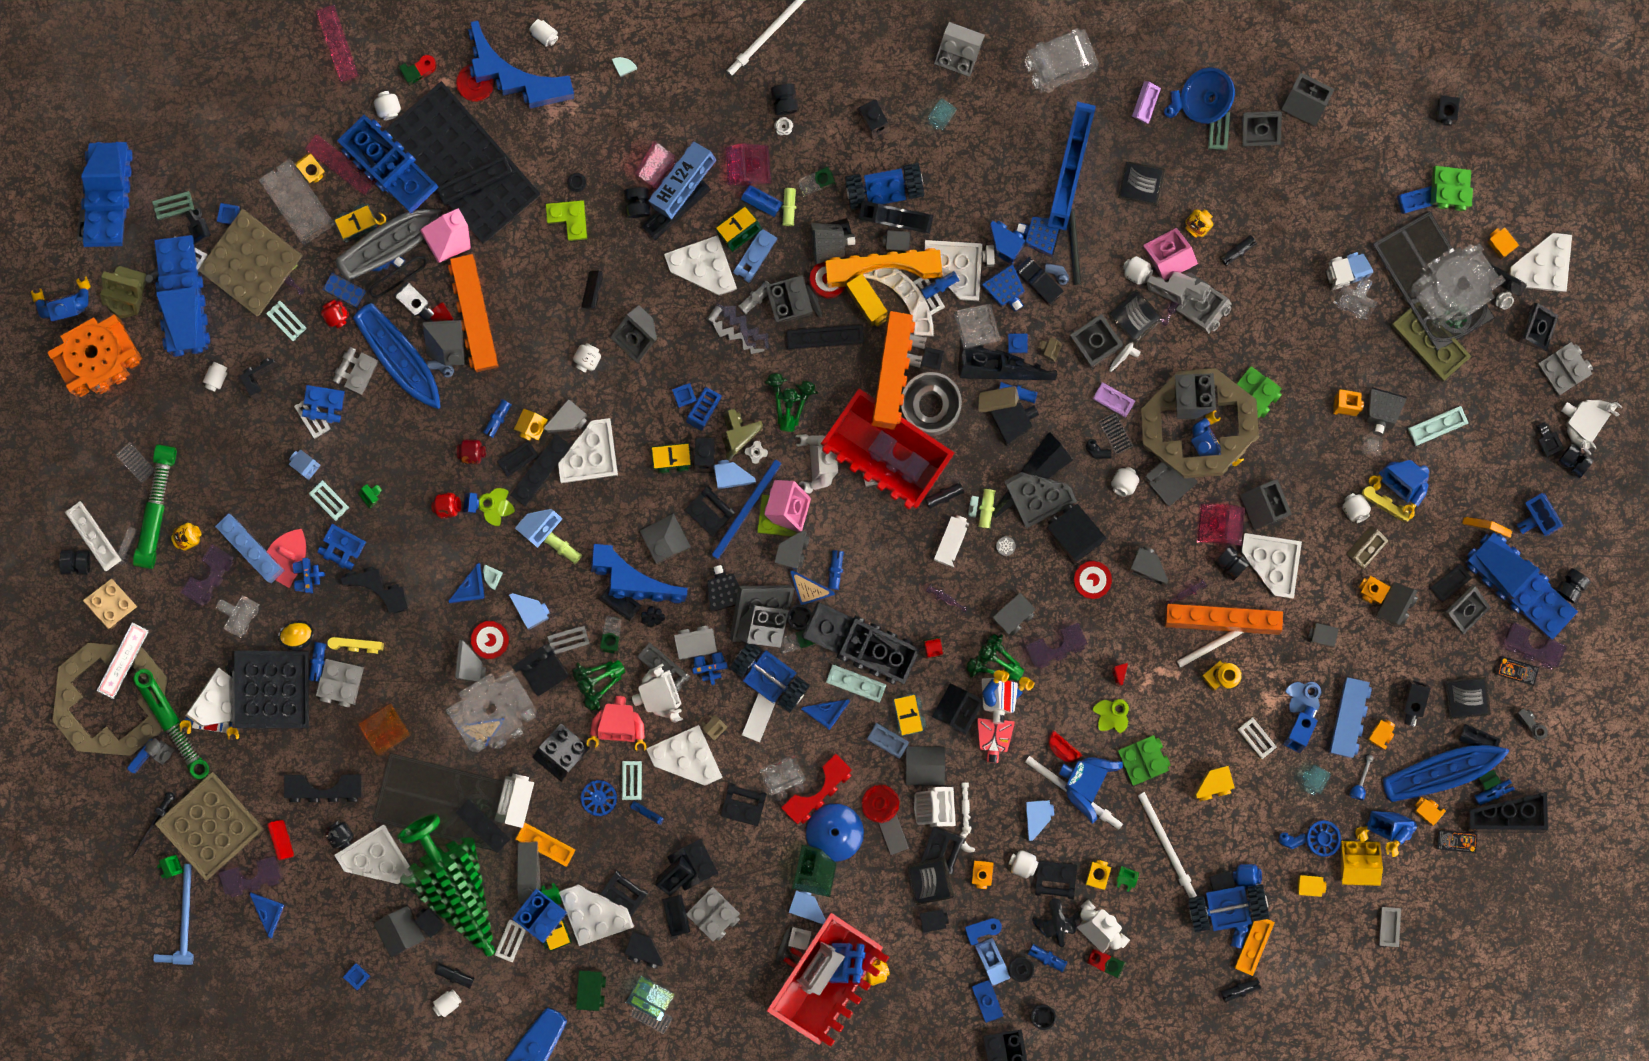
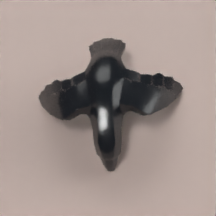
M1054 898L1049 902L1052 920L1043 921L1039 918H1033L1032 921L1046 938L1055 935L1058 945L1064 947L1066 944V933L1074 934L1077 930L1076 927L1081 920V911L1075 912L1070 918H1065L1062 913V901Z

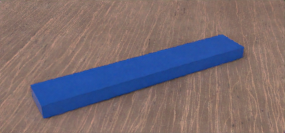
M774 460L712 553L715 559H720L782 466V463Z

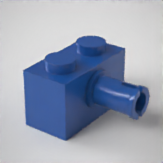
M1541 493L1526 502L1532 514L1527 519L1517 523L1518 528H1522L1520 529L1522 534L1538 526L1544 536H1548L1564 527L1545 493Z

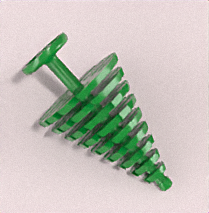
M430 814L412 822L397 835V839L402 844L419 840L426 852V855L419 859L424 866L420 868L414 862L408 868L411 875L406 876L403 873L400 877V883L405 887H409V891L414 895H419L418 898L422 902L428 901L427 906L433 911L435 910L436 914L441 918H445L449 925L455 926L454 929L458 933L464 932L463 937L466 940H474L472 945L476 948H482L485 956H492L495 953V948L490 943L493 940L492 932H488L491 929L490 920H486L489 916L488 909L481 910L487 904L485 897H483L482 875L477 872L480 869L475 850L474 838H460L462 841L461 845H458L455 841L444 844L448 850L445 853L441 848L435 846L429 835L440 824L438 814Z

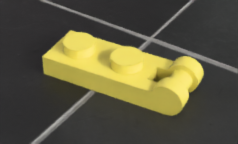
M1371 486L1366 487L1362 491V495L1367 501L1405 524L1409 521V511H1406L1403 515L1404 506L1399 505L1397 507L1392 503V499L1385 495L1379 496Z
M335 637L328 640V646L333 650H338L340 647H348L347 651L359 652V649H367L366 653L378 654V651H383L384 643Z

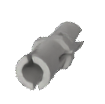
M767 280L755 292H750V296L738 306L745 315L757 304H761L762 299L768 295L766 285L770 283Z

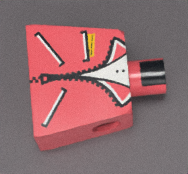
M977 719L979 749L988 751L987 762L998 763L999 752L1008 751L1015 721H1004V724H995L992 719Z

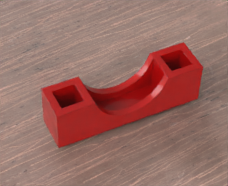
M837 754L822 767L825 773V783L820 792L811 797L794 795L782 807L785 813L797 825L800 822L804 824L811 817L809 813L813 809L817 811L825 803L823 799L827 795L831 797L838 790L836 786L841 781L845 783L852 776L850 774L852 769Z

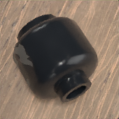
M339 820L326 828L328 831L325 833V836L332 848L337 849L340 847L343 850L352 844L350 840L354 838V834L346 822H340Z

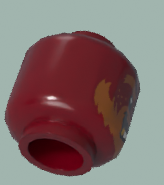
M463 440L457 446V458L463 464H480L482 458L486 457V447L482 446L480 440Z

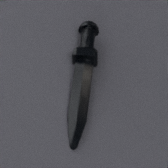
M172 792L165 793L164 800L159 807L155 808L154 812L157 815L140 840L133 856L142 846L159 817H163L167 813L166 809L172 800H175V795Z

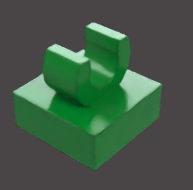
M367 484L360 489L358 495L370 509L376 505L379 500L377 496L380 495L382 490L378 485L371 489Z
M177 855L164 858L157 865V868L162 867L164 872L161 878L166 877L167 879L183 873Z
M1121 866L1117 877V888H1120L1121 884L1128 886L1127 892L1132 887L1135 888L1139 872Z
M552 883V889L546 890L544 885L541 887L543 894L555 903L562 904L558 887L556 888L555 883Z

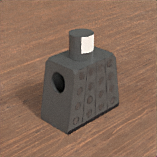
M811 223L812 253L815 264L826 262L833 257H844L845 246L855 245V235H844L841 225Z
M1374 387L1371 388L1368 394L1366 421L1374 424L1373 434L1383 436L1385 428L1393 429L1406 402V396Z

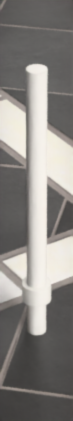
M795 0L743 54L740 53L736 57V61L726 71L732 76L741 66H745L749 62L748 59L805 0Z
M1029 756L1025 763L1067 792L1065 781ZM1094 802L1091 804L1096 814L1100 816L1099 819L1104 822L1107 821L1118 830L1121 828L1123 823L1114 818L1111 812L1107 809L1103 810Z
M1145 792L1138 795L1180 878L1178 879L1180 885L1184 886L1189 898L1196 897L1197 895L1190 883L1191 879L1189 875H1186Z

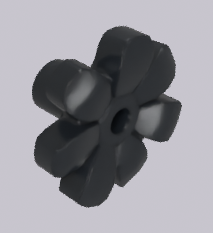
M649 606L647 612L641 613V623H647L648 627H654V623L659 625L665 620V614H662V610L659 608L655 609L654 606Z

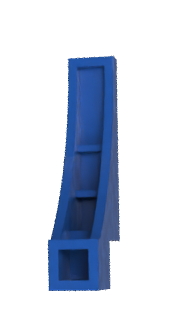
M593 545L591 572H595L597 575L610 574L609 595L615 598L632 597L635 600L646 598L655 602L669 600L672 603L685 602L688 588L661 583L638 572L613 550V545Z

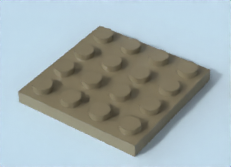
M242 209L198 271L254 315L260 316L303 255L250 213Z
M214 772L208 775L155 823L206 881L213 877L264 830L263 826Z

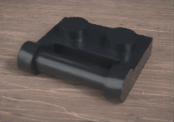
M708 485L687 506L685 511L706 532L713 536L736 511L733 508L730 509L712 492L713 489ZM705 497H708L725 514L722 518L702 501Z
M730 783L721 817L758 827L767 793L754 792L736 787V784ZM736 794L758 800V806L732 800V796Z
M933 827L920 863L930 864L942 861L948 842L951 839L955 843L947 865L943 864L944 872L954 874V865L962 844H965L966 837Z
M1039 861L1035 895L1063 896L1074 900L1077 865ZM1042 882L1068 883L1069 889L1044 887Z
M617 870L600 895L617 905L626 907L630 917H632L649 892L645 889H640L623 877L622 873ZM618 882L637 895L636 901L615 888L614 884Z

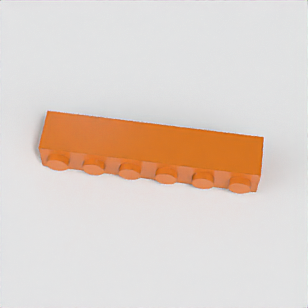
M473 254L452 258L448 268L450 276L454 275L455 283H452L454 294H458L459 301L456 302L459 313L462 312L464 319L461 320L462 330L466 331L468 337L464 339L467 350L470 349L472 357H469L470 367L474 368L476 372L498 368L475 258Z
M893 311L889 313L871 426L895 429L896 424H900L902 413L898 412L899 405L902 406L904 401V394H901L902 387L905 388L907 376H904L905 369H908L910 358H907V352L911 351L913 340L909 339L910 333H914L915 322H912L913 315Z
M1167 604L1165 612V627L1280 635L1283 626V611Z

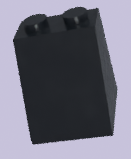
M1070 504L1063 510L1064 514L1058 518L1056 515L1048 521L1049 526L1046 529L1075 565L1104 543L1107 538L1078 504L1075 506Z

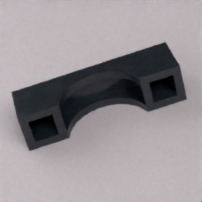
M284 775V798L289 799V802H301V799H308V802H320V798H328V802H339V798H347V802H358L359 798H363V775H342L339 782L328 790L314 788L309 783L306 775Z

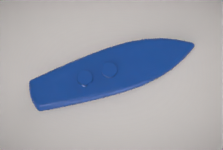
M370 303L360 308L353 316V320L386 371L412 397L428 406L440 409V398L436 382L418 351L374 304Z
M1478 745L1457 748L1438 754L1383 779L1385 794L1391 802L1461 786L1492 770L1509 753V749Z
M546 1008L517 1043L505 1061H548L567 1024V1019L560 1012Z

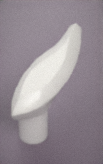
M1133 342L1126 345L1117 355L1109 369L1110 372L1118 367L1129 354L1138 358L1140 351L1133 348Z

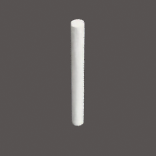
M1230 631L1179 659L1177 663L1181 668L1244 632Z

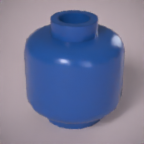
M1240 864L1237 867V871H1233L1234 882L1237 883V886H1245V889L1262 883V871L1258 869L1256 864Z

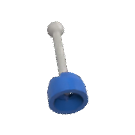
M1370 754L1366 756L1367 762L1359 785L1354 786L1349 794L1350 797L1364 801L1366 795L1363 783L1370 762L1374 759Z

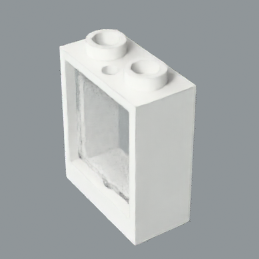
M512 774V777H505L494 821L523 828L534 782L528 781L529 777Z

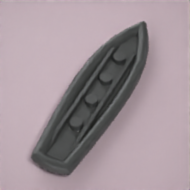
M415 210L412 214L407 212L382 224L336 258L335 261L339 272L346 280H351L402 256L424 240L420 230L438 219L442 210Z

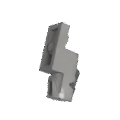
M1174 272L1168 283L1160 277H1153L1151 275L1147 280L1149 291L1180 305L1183 304L1186 297L1189 300L1203 304L1211 291L1209 289L1210 285L1191 272L1185 275Z

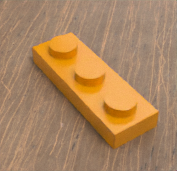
M524 823L516 838L519 842L538 841V851L566 867L576 851L574 848L527 823Z
M1268 919L1253 922L1235 969L1253 976L1275 922Z

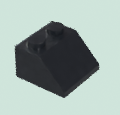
M702 839L667 856L670 864L680 856H683L695 872L682 885L684 891L719 874Z

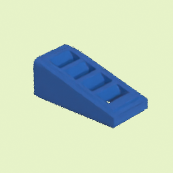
M705 387L689 413L686 422L703 431L722 395ZM705 395L714 399V403L704 398ZM701 402L705 403L706 405L710 406L711 408L709 409V408L703 406V405L701 404ZM699 409V410L703 411L704 413H706L707 415L705 416V415L701 414L700 412H698L697 410Z

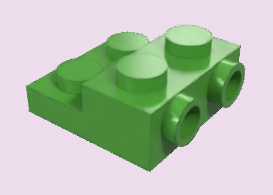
M1434 166L1430 204L1437 205L1439 209L1455 207L1456 211H1466L1467 208L1472 207L1473 188H1470L1471 170Z
M1252 366L1237 383L1238 386L1257 400L1258 418L1260 416L1264 418L1270 411L1268 408L1271 402L1276 403L1282 395L1280 393L1281 387L1268 377L1263 376Z
M1153 735L1118 750L1132 786L1169 771L1168 767L1171 764L1167 755L1163 756L1160 749L1163 748L1159 737L1155 739Z

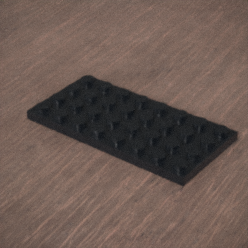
M442 81L385 129L393 137L391 140L394 143L398 141L404 148L403 152L405 154L409 152L416 159L414 163L438 187L505 155L513 174L448 204L453 210L459 208L469 229L484 245L541 196V193Z

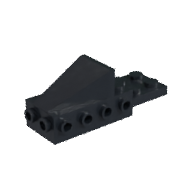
M820 602L816 603L802 638L837 654V659L844 662L850 660L853 662V666L862 670L864 667L870 669L869 673L876 677H880V675L885 676V681L895 685L896 682L905 684L920 650L913 646L914 642L905 638L900 640L897 638V634L888 630L885 633L881 631L882 627L871 623L868 625L864 623L865 619L855 615L852 618Z

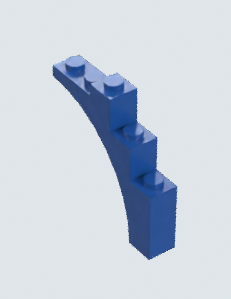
M471 22V29H468L470 40L475 42V46L472 49L476 59H472V66H469L471 77H475L476 83L496 79L497 88L502 90L503 96L522 92L524 103H528L529 108L574 99L570 76H536L511 66L490 47L481 31L479 22Z
M1077 101L1048 221L1049 227L1065 231L1067 229L1096 108L1094 105Z

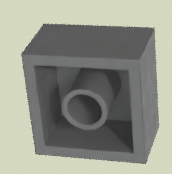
M1102 314L1069 336L1070 341L1090 369L1123 347L1122 342Z

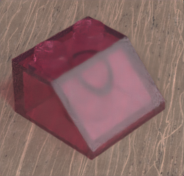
M654 141L635 173L636 180L656 191L662 184L667 172L672 171L676 163L674 161L675 155Z
M740 143L725 147L728 185L771 184L769 146Z
M1201 504L1197 542L1241 546L1245 508L1229 504Z

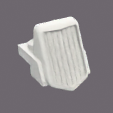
M953 787L928 788V791L915 793L914 811L918 825L930 824V827L956 826Z

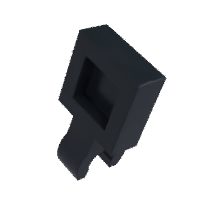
M196 208L193 211L190 209L185 212L191 224L188 226V229L194 237V244L201 243L211 236L205 219H200L202 216L200 208Z
M1546 422L1536 425L1542 438L1538 439V442L1545 457L1564 449L1557 432L1550 433Z

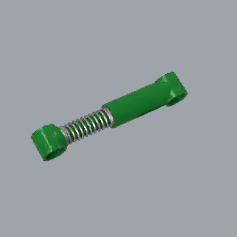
M157 444L155 447L153 462L156 463V470L154 471L155 474L153 475L155 477H153L154 480L152 481L154 484L151 487L152 490L150 492L152 494H150V500L145 505L138 546L134 553L133 566L153 569L155 566L156 548L165 508L161 503H163V496H165L163 493H165V486H167L165 485L168 479L166 477L169 476L167 473H169L170 466H173L175 463L176 447Z
M147 669L137 671L133 676V683L138 688L163 731H167V733H170L169 736H172V742L175 741L174 745H177L176 747L182 753L181 756H184L183 759H186L185 762L189 775L197 780L205 778L209 773V766L197 755L195 749L193 750L192 744L189 743L190 741L184 735L185 732L179 731L180 726L178 725L181 721L155 681L153 674ZM140 674L147 675V684H141L138 681ZM148 687H149V688L151 689V691L153 692V694H154V696L156 697V699H157V701L159 702V704L156 703L155 699L153 698V696L151 695L150 691L148 690ZM197 764L202 765L204 768V772L201 775H197L194 772V766Z

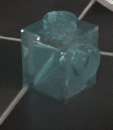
M1313 765L1310 771L1306 770L1301 778L1304 781L1302 786L1306 787L1304 791L1313 796L1321 794L1332 774L1317 765Z

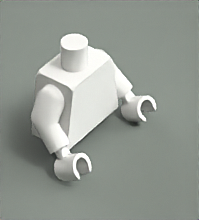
M1586 400L1585 402H1580L1576 408L1567 402L1561 412L1570 417L1565 425L1571 442L1584 449L1587 455H1591L1588 449L1592 447L1596 450L1593 440L1611 414L1609 412L1619 416L1620 414L1614 410L1617 407L1622 408V406L1617 402L1611 404L1602 400Z
M796 435V437L801 439V443L796 444V446H807L810 444L812 483L801 481L799 485H803L804 491L808 494L813 489L817 490L830 486L833 478L838 473V462L835 460L836 454L831 451L829 454H826L822 451L824 446L821 445V442L826 436Z
M660 664L650 669L643 677L642 684L638 687L640 693L633 695L632 700L635 706L644 704L647 712H653L655 715L669 718L675 723L683 720L678 714L681 712V709H677L682 703L670 670L664 672L662 670L664 665Z
M1089 899L1081 905L1082 911L1080 916L1083 921L1076 928L1102 953L1109 946L1117 950L1127 945L1130 939L1122 933L1119 934L1122 928L1116 922L1114 916L1109 915L1103 909L1095 911L1096 907Z

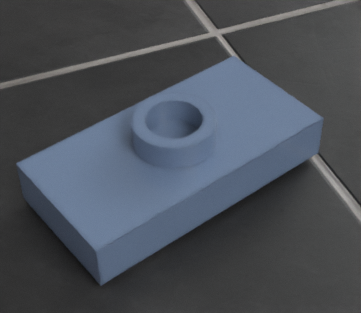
M878 723L875 724L866 739L899 759L909 744L907 740Z

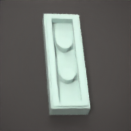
M1459 406L1408 428L1414 445L1417 446L1467 425L1468 421L1462 407Z
M832 665L826 680L828 684L879 703L886 688L884 683L836 665Z

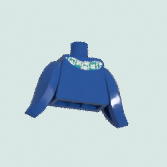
M1089 757L1078 761L1074 769L1063 764L1059 775L1068 779L1065 785L1068 799L1088 818L1091 824L1097 820L1096 812L1091 804L1107 772L1122 769L1123 761Z

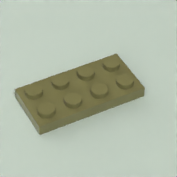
M1423 302L1415 304L1423 320L1426 316H1434ZM1412 308L1391 325L1442 382L1472 357L1455 338L1451 339L1453 343L1437 351ZM1432 319L1427 320V327L1433 336L1438 338L1453 336L1440 323Z

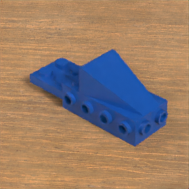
M364 114L337 140L343 147L341 151L348 159L352 156L354 158L352 162L360 170L364 168L366 170L364 174L371 181L375 179L377 181L375 184L382 192L390 193L412 214L438 188V185L414 163L416 159L409 152L406 154L403 152L404 148L398 141L394 143L391 140L393 137L386 130L382 132L380 124L375 119L371 121Z
M127 142L89 143L88 151H85L87 165L84 167L81 176L83 194H85V198L81 200L82 210H85L84 247L123 246L124 219L126 218L127 209H129L130 161L133 158L132 150H129Z
M189 235L154 240L159 273L158 282H156L159 300L158 308L159 312L163 314L160 325L161 330L165 331L163 348L173 357L183 356L184 353L192 352V354L203 353V350H209L210 335L209 332L206 333L208 319L203 309V306H206L204 295L201 293L203 279L198 274L194 237Z
M1492 533L1490 536L1486 534L1480 540L1481 545L1479 548H1473L1467 554L1468 559L1465 562L1468 565L1467 568L1476 575L1477 573L1487 587H1492L1500 599L1506 600L1511 604L1510 608L1514 612L1523 614L1550 640H1553L1578 611L1551 587L1546 575L1538 573L1540 571L1538 567L1534 566L1529 560L1522 559L1519 556L1521 553L1512 546L1510 548L1505 543L1507 540L1498 533L1496 535Z

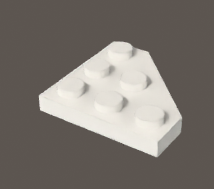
M1552 233L1510 267V274L1527 283L1526 288L1567 292L1572 235Z
M718 235L664 254L670 273L707 289L718 296L737 290Z
M925 240V249L935 248L940 250L942 277L955 271L960 280L948 288L959 300L979 301L982 244Z
M610 418L591 421L564 458L561 459L558 463L561 483L618 476Z
M1244 533L1241 553L1270 592L1277 597L1294 599L1302 541Z
M217 668L185 716L201 727L232 722V677L220 668Z
M699 725L646 748L654 767L704 786L723 778Z
M385 825L380 826L334 855L344 872L395 884L400 883V877L403 873L406 876L411 875L408 870L410 867Z
M575 885L559 892L579 946L634 927L626 907L617 905L597 893L586 890L581 885Z

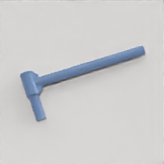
M184 864L180 951L173 955L154 954V962L193 965L194 956L190 951H187L191 864Z

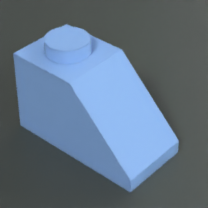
M1357 252L1347 256L1354 278L1353 281H1350L1351 284L1367 279L1373 274V269L1364 254L1358 255Z
M301 449L299 452L295 451L289 459L291 461L289 465L308 480L321 466Z
M728 460L718 461L717 465H714L718 489L756 484L755 478L734 462L729 463Z
M552 509L528 513L515 529L538 548L562 518Z
M514 593L509 595L528 630L549 619L547 614L550 612L545 603L541 604L538 600Z
M1050 800L1026 802L1028 841H1033L1049 823L1051 816H1054V806L1050 804Z
M801 888L800 892L796 891L789 913L824 924L826 919L815 897L811 896L812 892Z
M993 938L975 945L992 986L1010 979L1005 963Z

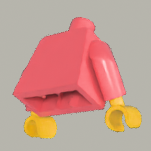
M616 696L614 704H606L605 708L600 710L592 719L591 738L587 740L588 747L590 746V740H595L596 748L599 745V739L635 742V739H637L635 750L637 751L639 743L644 744V751L646 750V743L643 741L645 738L644 723L639 714L633 712V706L626 705V698L624 696Z

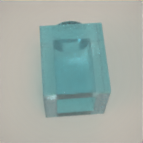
M941 98L928 116L929 124L937 130L939 128L944 130L957 112V108Z

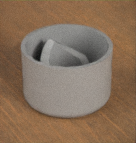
M926 372L917 375L905 386L902 393L904 394V401L901 406V413L904 419L929 436L943 434L954 426L960 415L962 399L957 385L949 377L937 372ZM934 394L941 399L942 410L938 415L927 417L921 412L919 402L925 395Z

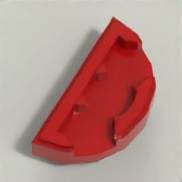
M1054 730L1051 732L1048 742L1056 757L1063 761L1076 762L1083 756Z

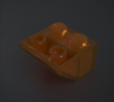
M391 703L359 724L377 756H382L412 736Z

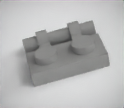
M349 347L347 353L344 352L342 356L343 361L339 368H336L332 381L339 384L343 377L347 379L344 387L362 395L379 361L362 352L357 359L353 357L356 349ZM351 362L355 364L352 372L349 374L345 371Z

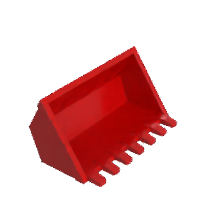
M858 389L821 442V445L824 446L822 451L826 454H829L830 451L836 454L835 460L839 463L845 460L851 464L849 469L855 473L857 470H860L865 474L863 476L864 480L869 482L873 479L878 483L876 488L883 491L886 488L891 491L890 497L894 500L900 497L906 501L904 507L907 509H911L912 506L917 509L955 452L903 417H901L900 424H896L895 429L871 426L875 399L861 389Z
M830 913L804 954L793 947L790 949L791 953L801 958L798 964H795L790 958H784L783 961L795 969L767 1012L820 1045L823 1041L827 1045L832 1046L835 1040L829 1037L827 1033L831 1027L838 1032L843 1030L844 1026L838 1023L836 1019L840 1013L848 1019L852 1016L853 1012L845 1007L849 1000L857 1005L860 1004L862 998L854 993L855 990L860 986L868 991L871 984L863 978L867 972L877 977L880 970L872 966L876 958L886 963L889 956L881 952L883 949L881 945ZM821 942L832 946V943H850L853 945L852 951H856L857 944L865 945L864 952L866 954L862 963L864 971L859 984L853 983V976L849 975L848 983L828 982L820 995L813 992L810 995L801 989L802 985L797 979L801 978L821 948ZM851 958L850 968H854L855 959Z

